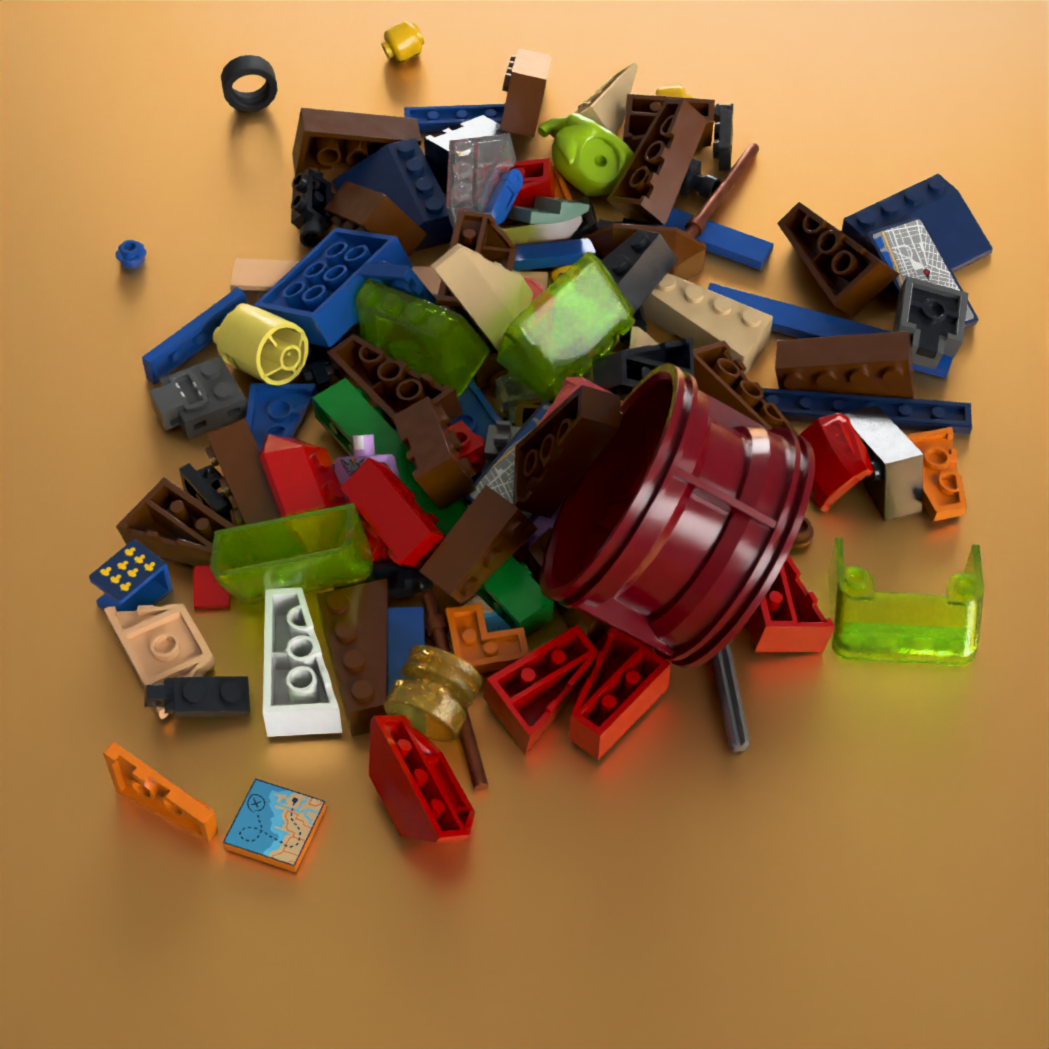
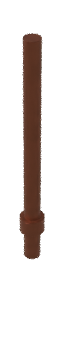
M756 143L748 145L698 214L692 216L686 223L684 232L694 238L699 237L703 233L708 219L758 153L759 146Z
M426 592L421 596L427 617L424 624L428 636L433 639L473 788L475 791H481L489 785L446 635L449 631L445 616L440 613L435 593Z

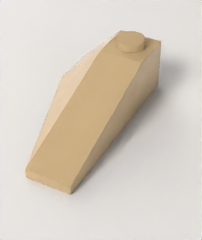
M634 62L614 74L594 91L595 94L580 103L574 113L593 120L615 134L624 121L627 94H631L638 69L637 64ZM551 132L550 135L555 138L558 132Z
M459 243L431 265L478 330L500 355L517 345L519 340L527 334L533 292L518 272L507 270L496 261L493 263L485 259L481 254Z

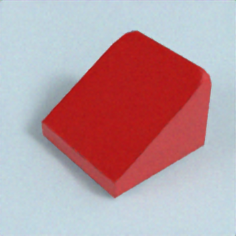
M228 565L194 566V609L230 608L232 578Z

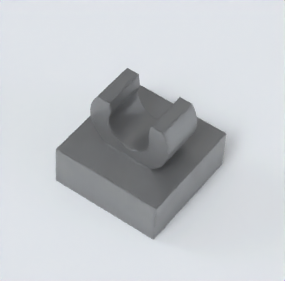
M496 421V425H489L484 450L485 461H493L521 427L511 426L510 421Z

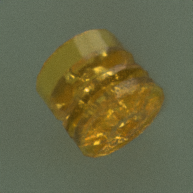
M426 645L414 646L407 656V663L401 668V676L404 680H398L393 684L384 703V709L388 715H405L412 722L411 727L423 733L428 739L452 742L457 739L466 719V711L463 708L473 705L475 693L479 692L482 685V677L474 667L452 653Z

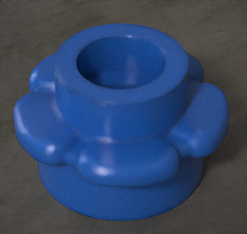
M127 240L118 246V251H116L115 255L122 266L137 268L145 261L146 249L138 241Z

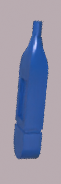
M512 169L502 174L485 209V213H490L496 220L497 225L506 220L522 187L523 176L518 169Z

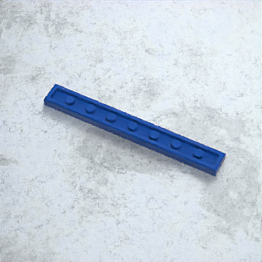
M710 283L708 290L773 316L771 331L800 339L892 332ZM943 355L935 369L913 364V367L917 371L947 378L953 357Z

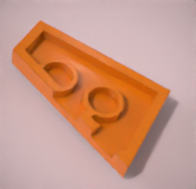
M953 427L906 435L924 454L922 503L932 521L963 516L967 503L962 476L958 474L956 464L958 460L957 449L953 448Z
M113 741L103 752L116 793L208 843L212 841L218 833V827L214 811L208 804L194 799Z

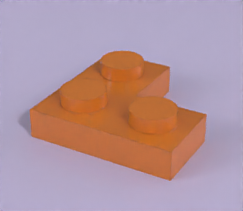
M481 603L446 608V620L457 676L502 670L529 654L524 627L487 633Z

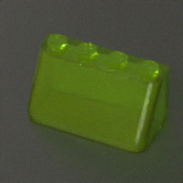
M589 251L511 322L503 335L496 361L542 400L548 402L555 394L558 395L566 377H574L576 374L582 376L590 368L592 359L598 353L604 355L611 348L615 341L614 338L619 333L625 335L635 323L633 318L635 311L603 262Z
M370 279L366 280L356 296L358 323L362 339L384 350L385 354L392 359L397 360L399 358L408 363L409 368L420 374L424 372L432 376L438 384L454 388L457 396L464 392L491 351L459 313Z
M351 503L214 531L210 569L216 583L239 603L256 604L265 601V590L302 587L303 593L361 583L372 573L373 555L355 504Z

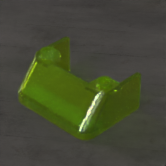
M835 537L828 569L830 619L836 626L831 635V646L838 656L850 660L966 665L974 660L979 647L984 596L980 545L972 544L964 573H957L950 577L946 586V595L876 592L874 590L873 577L869 572L858 567L844 566L843 538Z

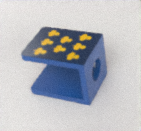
M133 539L89 575L90 582L104 592L96 601L97 606L103 611L104 608L115 606L117 611H137L138 605L155 606L173 591L167 563L136 539Z

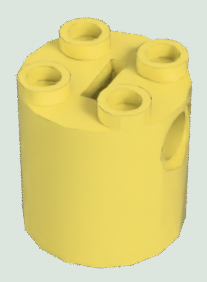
M246 303L237 305L233 311L227 314L221 325L213 333V341L217 344V350L224 362L270 385L280 386L292 381L301 372L308 356V339L303 329L293 322Z

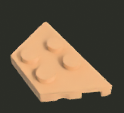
M184 603L166 604L161 607L138 605L137 611H117L115 606L104 608L106 618L144 689L146 685L164 684V679L203 677L215 664L210 649ZM154 707L160 719L168 716L169 713H165V707Z

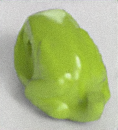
M572 113L568 117L552 118L542 123L537 129L542 137H547L554 131L558 132L552 144V160L558 172L578 191L587 196L610 194L634 154L629 146L614 133L577 113Z

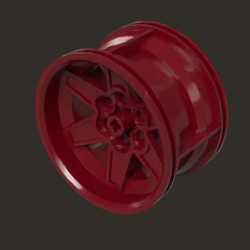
M666 363L647 374L621 403V411L623 413L621 428L563 501L544 552L540 571V589L546 598L557 601L566 608L575 607L655 649L659 656L667 661H671L674 665L683 669H692L713 658L737 635L753 615L775 581L792 548L805 516L813 487L815 456L811 444L805 438L794 434L791 430L784 427L766 428L700 391L693 375L682 371L673 364Z

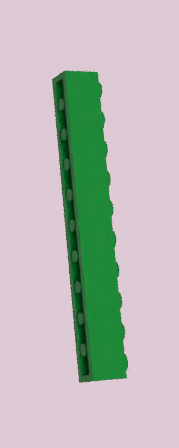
M344 378L312 397L316 419L350 456H354V435L374 434L375 454H392L395 457L399 479L417 496L414 500L427 515L433 513L440 520L436 526L447 536L467 510V504L463 502L462 498L442 510L437 507L414 479L412 472L417 469L414 463H410L405 453L408 452V449L402 443L397 428L393 429L387 423L385 415L378 407L373 408L369 404L362 389L358 386L354 388ZM512 555L476 592L514 629L524 627L526 637L553 619L554 601L542 594L540 585L532 578L531 571L522 561L517 562Z

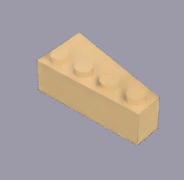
M667 273L643 302L645 318L671 336L678 335L682 339L693 337V349L725 340L731 348L728 352L729 356L733 361L740 359L747 368L744 371L745 376L769 344L773 316Z

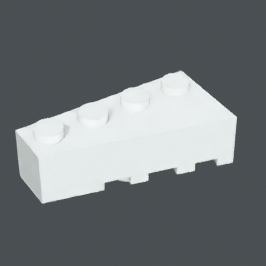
M302 587L265 589L263 717L267 737L342 733L339 706L334 696L331 680L326 670Z

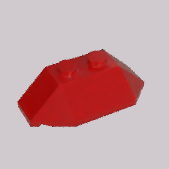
M267 435L264 438L259 458L281 518L294 537L305 546L303 550L309 558H336L340 546L336 543L346 523L349 507L346 504L344 493L340 489L341 485L335 474L331 457L325 448L291 437Z
M405 715L373 716L370 721L369 777L400 836L434 843L467 840L471 833L470 829L473 824L475 811L443 753L423 733L411 727L412 722Z

